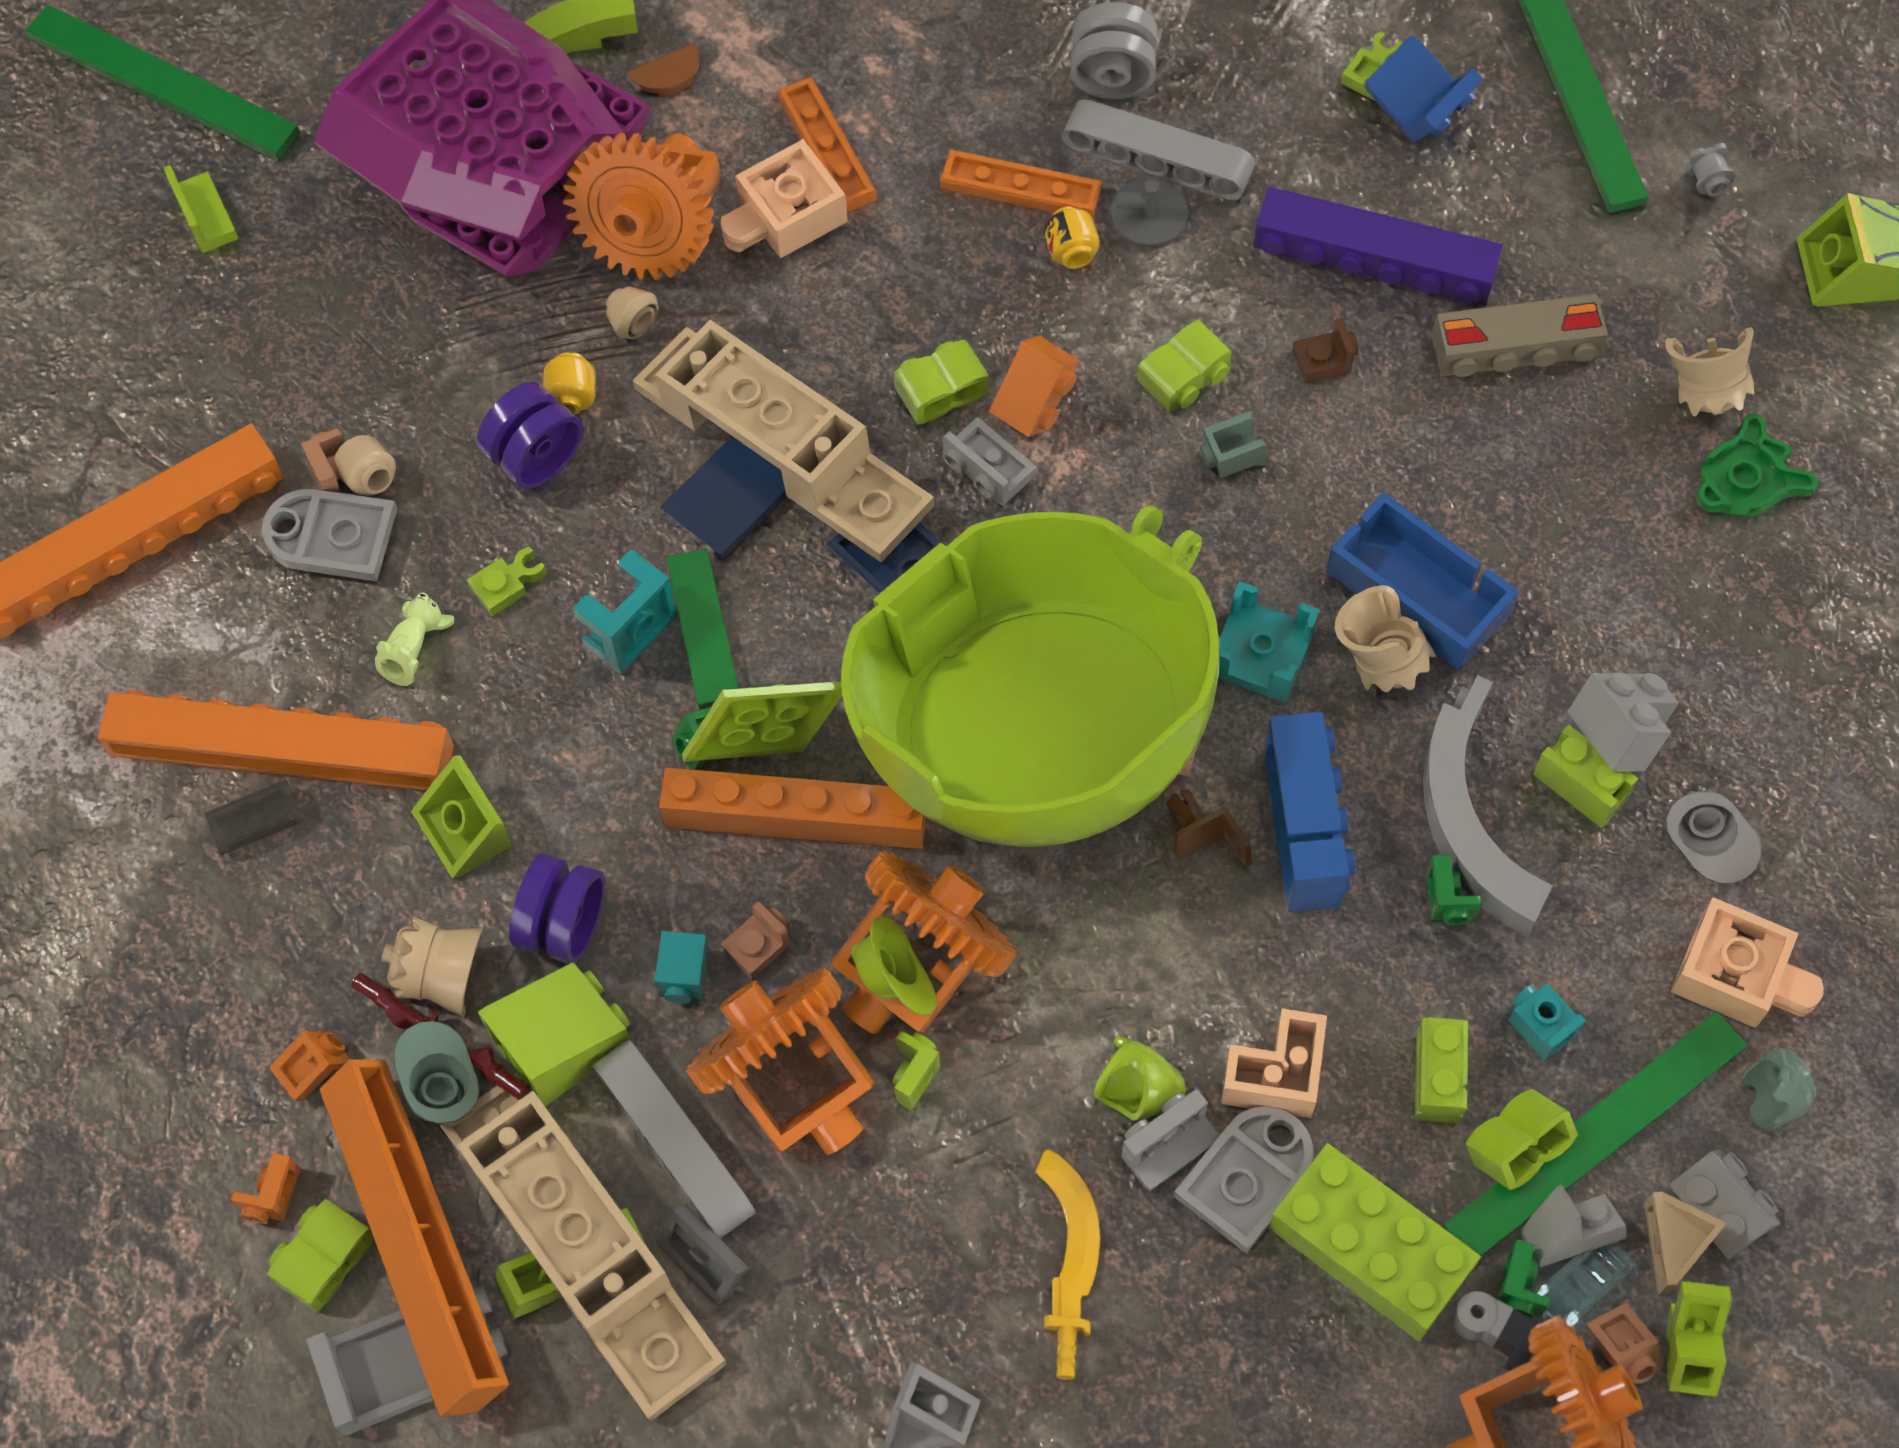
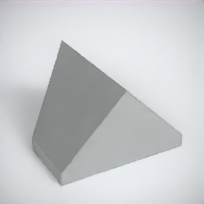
M910 1362L892 1410L883 1448H946L957 1444L965 1445L981 1400L920 1364Z

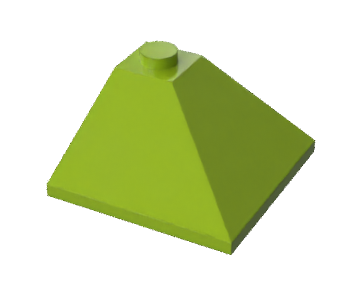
M841 681L797 685L777 684L770 687L722 690L683 751V761L803 752L842 697Z

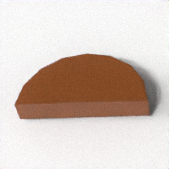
M696 43L626 72L627 81L637 91L643 92L642 90L649 93H659V97H667L682 92L692 85L693 77L698 72V67L700 66V56Z

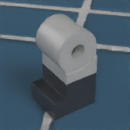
M1480 1291L1470 1292L1460 1299L1453 1315V1325L1460 1336L1470 1341L1481 1340L1508 1356L1509 1358L1503 1367L1507 1371L1528 1363L1533 1353L1529 1351L1530 1343L1528 1337L1532 1328L1540 1323Z

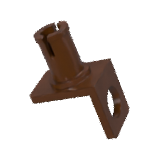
M1189 789L1180 790L1184 798L1183 801L1177 792L1169 798L1167 807L1173 812L1183 827L1174 833L1175 854L1179 859L1224 837L1245 867L1252 864L1251 843L1226 807L1206 816Z

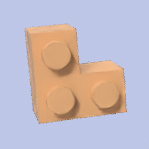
M1281 1009L1274 1051L1230 1044L1221 1104L1247 1109L1270 1106L1283 1109L1294 1116L1311 1119L1317 1101L1327 1015Z

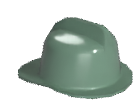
M435 1021L419 1022L408 1028L397 1041L394 1060L406 1101L412 1111L423 1120L437 1124L455 1122L467 1116L476 1105L479 1086L466 1045L459 1033L450 1026Z

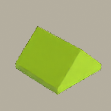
M461 755L453 756L411 810L452 879L461 877L512 847L503 822Z

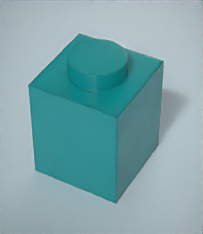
M661 932L654 981L659 996L664 997L669 1002L678 1004L690 1003L691 999L703 1000L710 953L705 934Z

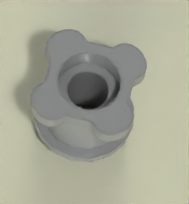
M1719 143L1705 149L1698 148L1689 154L1690 163L1685 167V171L1688 176H1696L1698 181L1696 189L1700 194L1719 196L1728 191L1735 180L1734 170L1728 168L1724 159V155L1728 153V148L1724 143Z

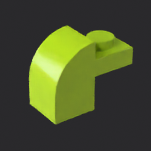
M1681 1282L1676 1304L1671 1303L1666 1330V1372L1669 1391L1717 1397L1726 1365L1722 1335L1732 1301L1730 1287Z

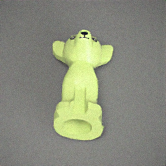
M419 593L416 598L404 603L402 612L406 620L396 626L386 642L380 641L376 646L378 651L375 656L377 671L384 678L399 686H408L415 681L414 674L419 664L417 657L423 644L425 632L443 630L454 624V616L441 615L438 605L426 593Z

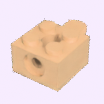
M804 139L735 176L741 207L721 217V230L725 245L733 251L741 252L766 239L781 259L848 222L846 196Z
M1712 897L1699 919L1671 993L1711 1010L1718 1011V1013L1753 1028H1757L1768 1013L1771 1005L1796 1016H1806L1812 1012L1823 997L1824 987L1821 978L1817 975L1787 963L1799 933Z

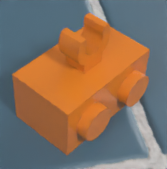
M1041 336L1023 340L989 412L1027 437L1048 431L1059 416V410L1056 408L1062 396L1067 395L1075 384L1077 375L1074 374V371L1080 360Z

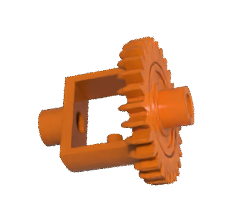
M620 133L614 140L610 136H605L599 143L593 142L586 151L580 154L575 160V164L567 173L570 178L564 184L563 189L569 193L564 198L563 203L572 207L566 215L567 219L579 221L572 230L573 233L586 234L588 236L582 243V246L584 248L593 245L597 247L594 254L596 260L607 255V267L609 269H612L619 262L622 266V274L625 276L628 275L632 268H635L638 279L643 280L649 271L653 279L658 280L663 272L669 278L673 277L678 269L684 272L691 262L694 263L708 244V236L713 230V223L710 220L714 216V209L706 207L712 200V194L717 189L720 179V166L715 152L699 150L697 144L690 137L680 133L669 135L661 145L656 144L655 137H650L645 143L641 142V135L639 133L633 134L630 140H626V135Z
M880 851L868 866L865 880L867 886L873 888V895L881 896L831 963L834 968L858 985L842 1006L845 1014L856 1024L870 1033L878 1034L894 1013L916 1031L922 1033L930 1026L972 969L976 973L981 971L984 976L996 977L1005 972L1017 956V951L1013 949L1014 945L1007 940L1008 937L998 931L999 927L988 921V917L974 908L985 893V890L967 873L953 865H948L939 879L936 880L929 871L925 873L914 862L911 864L904 857L901 856L899 858L893 852L889 854L887 851ZM893 902L895 904L892 909V915H898L902 911L909 915L905 921L906 927L914 922L922 926L919 933L920 938L925 937L928 933H932L936 937L934 942L935 949L946 943L950 947L948 952L949 958H954L959 952L963 955L961 962L955 970L941 959L931 970L930 974L942 982L943 986L936 993V1009L930 1015L921 1016L911 1011L899 998L883 999L875 996L862 983L851 955L852 947L869 936L872 922L878 916H884Z
M826 967L822 970L819 968L815 972L811 971L803 978L799 977L790 986H784L777 994H772L769 997L756 980L736 991L719 1006L731 1023V1026L725 1028L723 1034L711 1040L712 1043L700 1051L701 1053L692 1059L693 1062L687 1066L688 1069L685 1070L696 1087L704 1094H714L716 1091L724 1090L725 1083L731 1086L778 1152H783L809 1132L826 1155L835 1153L846 1146L863 1130L862 1125L847 1105L874 1085V1079L827 1016L829 1014L828 1008H834L836 1002L840 1000L842 990ZM808 1021L811 1025L816 1026L822 1034L809 1043L811 1050L817 1058L820 1059L831 1050H834L851 1076L786 1123L779 1126L745 1079L748 1076L745 1067L751 1063L755 1068L761 1069L762 1065L759 1058L765 1053L771 1058L776 1059L777 1055L774 1047L782 1042L786 1047L790 1048L792 1044L789 1035L796 1031L800 1036H805L806 1031L802 1024Z
M1558 1315L1532 1328L1528 1337L1530 1343L1529 1351L1535 1355L1530 1362L1459 1395L1473 1433L1446 1445V1448H1507L1492 1409L1550 1382L1551 1385L1544 1389L1543 1395H1554L1559 1403L1551 1409V1413H1563L1567 1419V1423L1560 1428V1432L1573 1431L1576 1436V1440L1570 1444L1569 1448H1636L1634 1445L1636 1439L1627 1427L1630 1424L1626 1417L1642 1410V1402L1626 1370L1618 1364L1602 1371L1601 1366L1596 1365L1590 1348L1586 1349L1580 1335L1577 1336L1574 1327L1568 1325L1566 1319H1561Z

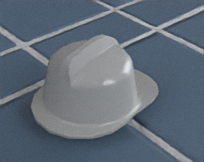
M1691 791L1671 806L1666 818L1667 831L1673 842L1679 847L1694 868L1704 877L1719 883H1734L1747 878L1757 868L1761 857L1760 841L1754 829L1739 810L1722 794L1712 791Z

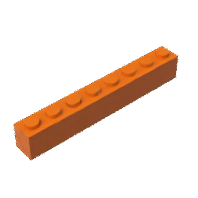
M253 423L248 424L0 562V639L8 637L16 628L32 619L49 614L54 607L66 600L85 594L93 585L109 576L124 572L129 565L143 557L160 552L168 543L184 534H191L197 531L204 523L218 515L233 511L240 503L252 496L269 491L276 483L285 479L275 457Z
M127 690L125 693L109 692L97 737L107 754L114 757L427 790L451 760L454 749L448 729L430 721H422L415 725L401 723L397 719L390 717H378L376 720L359 719L357 716L346 712H338L331 716L317 714L306 708H294L292 711L275 710L273 707L261 703H254L247 707L233 705L222 699H210L209 702L192 701L188 697L177 694H170L167 698L153 697L138 690Z
M348 1060L319 1090L439 1416L477 1413L509 1386L507 1377L386 1060Z

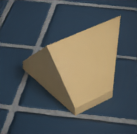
M1653 1192L1644 1204L1658 1296L1668 1295L1727 1223L1664 1192Z

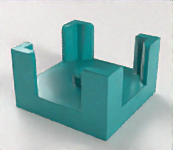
M632 549L619 560L618 564L621 569L637 580L634 584L635 590L613 613L591 595H585L573 607L575 617L593 631L591 635L586 633L582 637L584 646L620 674L678 616L669 577Z
M1239 581L1232 597L1230 614L1219 637L1220 660L1218 679L1287 703L1314 636L1320 609L1300 603L1296 617L1257 604L1259 589Z

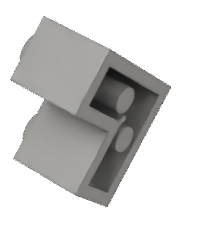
M1592 673L1567 713L1612 771H1646L1671 733L1665 723L1679 702L1667 689L1666 682L1656 674Z

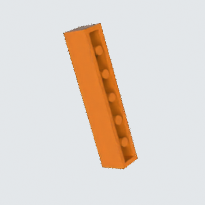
M677 768L664 769L659 803L664 828L923 849L926 817L906 803L890 786Z

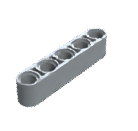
M1086 99L1076 102L1061 135L1065 145L1076 152L1231 201L1241 198L1256 164L1254 157L1242 148Z
M629 1039L591 1065L603 1086L692 1208L720 1239L756 1213L744 1192Z

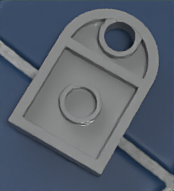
M316 489L295 490L281 496L269 507L262 522V536L272 557L285 567L377 581L396 516L397 506L395 501ZM290 519L296 522L294 528L287 533L275 532L276 525L283 520Z
M1270 1106L1248 1109L1240 1113L1229 1123L1174 1191L1173 1197L1247 1254L1269 1227L1273 1212L1312 1163L1313 1144L1311 1137L1303 1123L1293 1114L1283 1109ZM1276 1125L1285 1126L1291 1131L1293 1141L1287 1146H1276L1269 1140L1267 1131Z

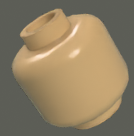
M358 435L350 438L340 446L335 454L334 459L339 476L355 494L361 496L379 494L390 486L396 470L394 457L374 437Z

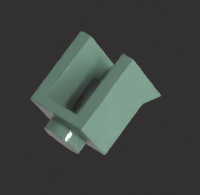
M1250 411L1203 428L1205 445L1200 446L1202 458L1208 470L1216 468L1220 478L1255 465L1267 466L1265 443L1262 438L1257 440L1254 434L1253 417Z

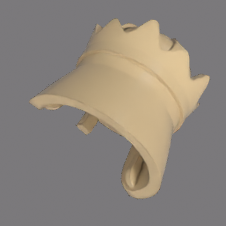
M1751 327L1742 330L1737 339L1738 348L1735 350L1717 348L1716 338L1707 339V350L1697 352L1689 357H1686L1683 346L1677 339H1666V350L1679 372V403L1687 402L1693 416H1696L1700 411L1719 415L1733 407L1737 410H1742L1746 393L1754 394L1755 383L1748 364L1754 334Z
M1380 585L1363 590L1350 598L1337 614L1335 620L1336 635L1342 644L1354 655L1357 673L1360 674L1366 690H1369L1373 684L1377 685L1384 692H1389L1392 687L1395 689L1405 687L1408 690H1413L1417 675L1420 672H1429V657H1436L1435 652L1419 627L1418 622L1401 616L1400 601L1393 588Z
M413 917L412 926L401 928L397 933L395 945L386 944L382 955V962L390 963L387 976L388 982L392 987L398 988L395 991V997L418 1000L428 999L464 1018L466 1014L464 1000L469 973L480 938L484 935L485 928L445 930L441 929L440 926Z

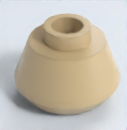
M631 286L616 289L609 296L606 303L608 307L606 315L615 333L621 339L640 337L651 327L658 314L656 296L651 292Z

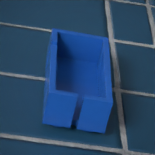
M1384 492L1360 516L1358 525L1354 523L1332 546L1326 567V573L1355 594L1380 585L1393 588L1400 601L1401 616L1408 617L1415 622L1417 621L1435 654L1459 672L1511 615L1519 593L1516 588L1490 569H1487L1483 574L1478 592L1475 593L1472 588L1475 585L1481 563Z
M1323 712L1270 716L1263 750L1287 912L1340 908L1344 892L1350 891L1349 876L1355 874L1352 849H1345L1343 834H1348L1347 812L1345 807L1338 808L1336 794L1341 793L1342 789L1339 767H1332L1330 753L1335 752L1334 732L1332 727H1325Z

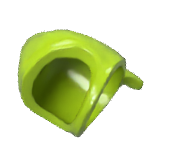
M1117 1036L1113 1041L1119 1049L1104 1067L1093 1092L1096 1099L1116 1109L1133 1121L1147 1120L1162 1113V1106L1168 1100L1179 1093L1185 1095L1186 1086L1182 1075L1161 1054L1142 1043Z

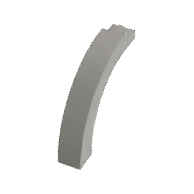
M1477 675L1470 689L1464 686L1461 688L1453 706L1443 703L1436 720L1425 757L1423 793L1427 821L1440 854L1451 855L1452 870L1459 871L1460 885L1469 896H1481V907L1507 927L1528 938L1553 885L1528 873L1505 855L1489 837L1473 809L1465 778L1466 745L1493 684L1492 681Z

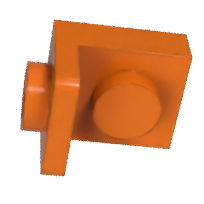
M303 1030L271 1064L269 1069L294 1101H304L333 1070H339L351 1059L344 1051V1043L334 1033L326 1030Z
M272 1153L269 1165L263 1166L258 1176V1197L233 1192L230 1202L241 1211L240 1217L259 1224H267L269 1218L284 1221L301 1169L290 1156Z

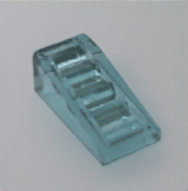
M1614 1242L1576 1255L1553 1275L1537 1294L1551 1299L1546 1312L1552 1318L1559 1315L1561 1319H1566L1568 1325L1574 1327L1628 1276L1638 1264ZM1596 1252L1616 1270L1613 1274L1593 1256ZM1584 1265L1602 1284L1599 1285L1581 1266ZM1569 1278L1588 1295L1587 1298L1568 1281Z

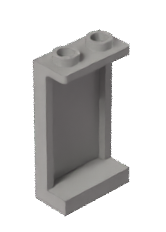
M468 1276L504 1369L500 1357L507 1355L508 1352L499 1328L491 1330L485 1314L493 1311L484 1285L476 1287ZM401 1310L332 1338L323 1332L306 1339L334 1427L343 1436L433 1401Z

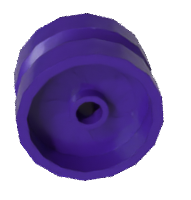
M527 382L511 389L494 404L479 427L476 442L479 451L492 463L500 467L502 466L504 474L517 486L523 489H531L550 481L563 470L576 453L582 441L584 428L582 421L567 407L558 404L557 398L544 386L537 382Z
M540 853L525 873L516 896L509 926V939L512 946L530 952H539L546 945L550 958L568 964L572 962L576 964L588 947L597 926L605 894L604 872L583 865H577L570 872L566 860Z

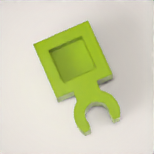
M1382 31L1374 36L1371 51L1363 47L1360 48L1341 77V84L1373 100L1375 99L1365 89V81L1403 43L1398 40L1392 48L1383 47L1385 33Z
M531 547L520 550L516 554L514 562L510 565H507L501 557L466 579L469 588L491 617L527 595L523 586L525 582H538L546 576V568L542 562L533 568L525 567L528 562L535 559Z

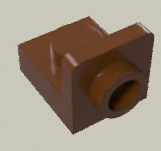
M1343 319L1334 321L1331 333L1293 342L1292 351L1304 384L1351 372L1354 356L1358 355V342L1354 332H1348Z

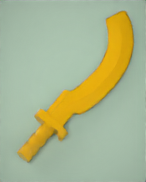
M1046 1149L1041 1156L1035 1173L1052 1189L1062 1206L1067 1225V1244L1060 1276L1052 1279V1315L1044 1316V1329L1058 1331L1057 1341L1059 1343L1057 1344L1056 1378L1073 1380L1075 1379L1074 1369L1076 1367V1332H1083L1084 1336L1091 1334V1322L1086 1319H1080L1081 1298L1089 1294L1096 1275L1100 1250L1099 1218L1092 1194L1079 1173L1059 1154Z

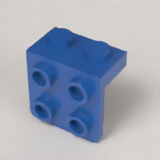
M1411 36L1365 81V89L1414 143L1430 132L1434 137L1440 134L1452 122L1449 115L1456 108L1458 112L1461 111L1476 97L1473 90L1483 78L1472 68L1454 79L1417 37Z

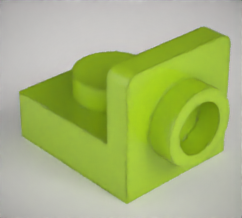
M900 1031L896 1037L897 1050L912 1061L905 1060L900 1065L892 1083L896 1085L894 1087L896 1102L912 1111L940 1068L939 1052L936 1051V1045L925 1036L918 1033L910 1036Z

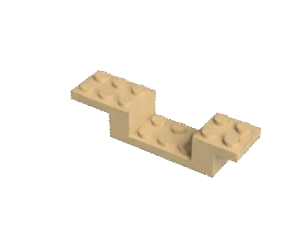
M709 320L697 333L686 327L632 380L636 391L693 431H696L709 419L779 468L782 472L788 498L879 562H882L935 506L934 496L870 453L867 428L864 424L712 320Z
M516 1072L513 1074L519 1079H521ZM496 1086L477 1099L476 1105L467 1116L455 1122L440 1125L488 1195L497 1203L551 1279L574 1316L650 1422L727 1365L726 1360L671 1286L666 1272L534 1091L529 1092L521 1100H517Z

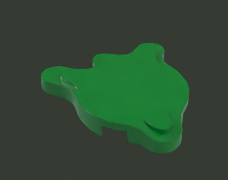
M1751 413L1743 418L1740 430L1735 437L1719 444L1707 456L1701 470L1700 488L1695 499L1697 505L1706 512H1721L1735 517L1751 518L1770 511L1778 502L1785 498L1813 495L1819 483L1814 473L1789 468L1785 465V462L1792 453L1791 447L1785 442L1769 437L1766 432L1765 420L1762 416Z

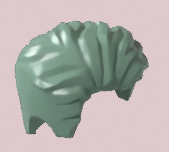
M1773 1048L1765 1058L1761 1057L1759 1062H1755L1751 1067H1748L1741 1077L1744 1086L1751 1085L1756 1090L1755 1100L1749 1108L1751 1118L1760 1129H1764L1767 1132L1773 1131L1808 1113L1813 1107L1816 1097V1087L1810 1074L1811 1070L1791 1050Z

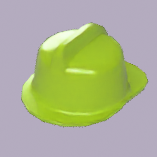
M878 916L872 922L870 935L851 949V955L862 983L875 996L883 999L899 998L911 1011L921 1016L930 1015L936 1009L937 999L934 987L927 973L914 954L905 932L898 923L889 916Z

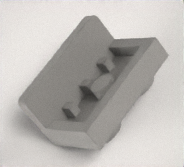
M979 417L975 418L957 436L951 432L943 436V458L947 465L957 473L963 472L973 480L974 486L984 497H993L1002 506L1037 475V466Z
M1198 1089L1186 1097L1183 1093L1175 1095L1162 1106L1161 1111L1163 1113L1150 1123L1143 1119L1125 1133L1126 1140L1123 1142L1121 1157L1146 1190L1153 1191L1208 1151L1220 1136L1205 1117L1208 1102Z
M1719 1149L1708 1153L1669 1185L1681 1201L1727 1223L1713 1241L1725 1257L1730 1260L1766 1232L1780 1225V1222L1775 1217L1778 1209L1770 1197L1761 1189L1755 1192L1744 1178L1748 1171L1743 1163L1732 1152L1725 1154L1723 1150Z

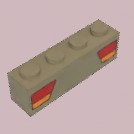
M1590 294L1439 313L1436 315L1431 336L1441 377L1451 375L1466 377L1475 372L1490 370L1506 372L1515 367L1535 365L1537 367H1546L1555 362L1570 360L1586 362L1595 357H1601L1608 333L1598 295Z

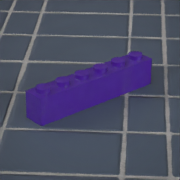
M1268 186L1256 224L1253 247L1273 255L1282 254L1302 259L1309 264H1322L1338 268L1349 274H1362L1378 278L1389 284L1398 283L1418 288L1422 292L1429 294L1438 293L1458 298L1465 303L1487 305L1503 244Z

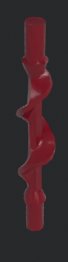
M363 973L358 974L352 981V988L385 1010L386 1016L391 1023L400 1029H408L419 1022L438 1021L440 1013L438 1009H435L428 1017L423 1018L400 1003L390 988H384ZM485 1046L474 1050L467 1048L472 1064L483 1070L486 1080L497 1085L517 1100H521L529 1094L530 1085L507 1071L504 1064L496 1062L493 1051L489 1047Z

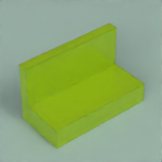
M171 165L163 167L202 254L239 239L208 171L178 183Z

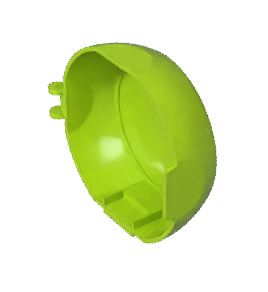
M1147 505L1135 517L1130 533L1110 520L1098 516L1067 512H1034L983 521L971 525L947 546L940 542L873 599L875 607L853 625L847 640L841 670V686L845 711L856 739L874 769L897 795L931 821L960 835L997 845L1043 847L1065 844L1102 833L1143 810L1173 782L1189 761L1203 735L1213 709L1220 660L1217 620L1205 589L1197 577L1189 573L1202 546L1201 536L1192 530H1187L1176 539L1173 547L1169 546L1156 537L1163 521L1162 511L1153 505Z

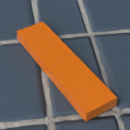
M812 76L776 90L777 99L799 139H804L845 193L847 213L877 201L876 190Z
M950 149L940 178V189L1052 213L1063 207H1073L1087 211L1094 218L1102 190V181Z

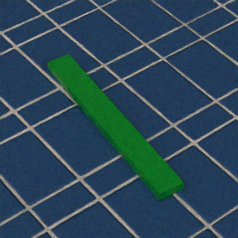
M1518 0L1608 213L1646 205L1649 196L1564 0Z
M48 4L25 30L28 40L277 161L282 158L300 135L297 124Z
M1716 1011L1575 1121L1574 1126L1578 1135L1574 1142L1561 1155L1544 1162L1539 1171L1528 1182L1512 1190L1497 1182L1443 1224L1442 1228L1483 1257L1526 1223L1556 1187L1562 1185L1565 1190H1568L1742 1053L1748 1044Z

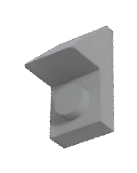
M1562 1185L1556 1187L1520 1229L1524 1242L1535 1245L1533 1257L1539 1262L1540 1267L1627 1238L1626 1225L1606 1194L1574 1204Z

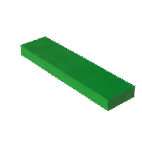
M707 548L666 557L699 710L713 706L722 690L738 689Z

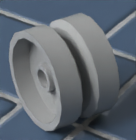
M1125 2L1100 3L1081 11L1073 22L1070 77L1075 85L1087 94L1103 99H1124L1148 90L1155 81L1157 24L1152 15L1141 7Z

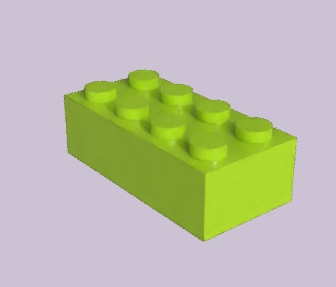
M1329 1143L1324 1146L1273 1212L1268 1229L1419 1343L1481 1258L1479 1254Z

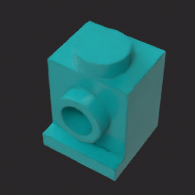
M1548 983L1539 990L1530 985L1519 993L1512 1001L1516 1008L1508 1020L1544 1061L1576 1037L1586 1021L1581 1014L1576 1015ZM1542 1008L1551 1018H1543L1539 1014L1538 1009Z

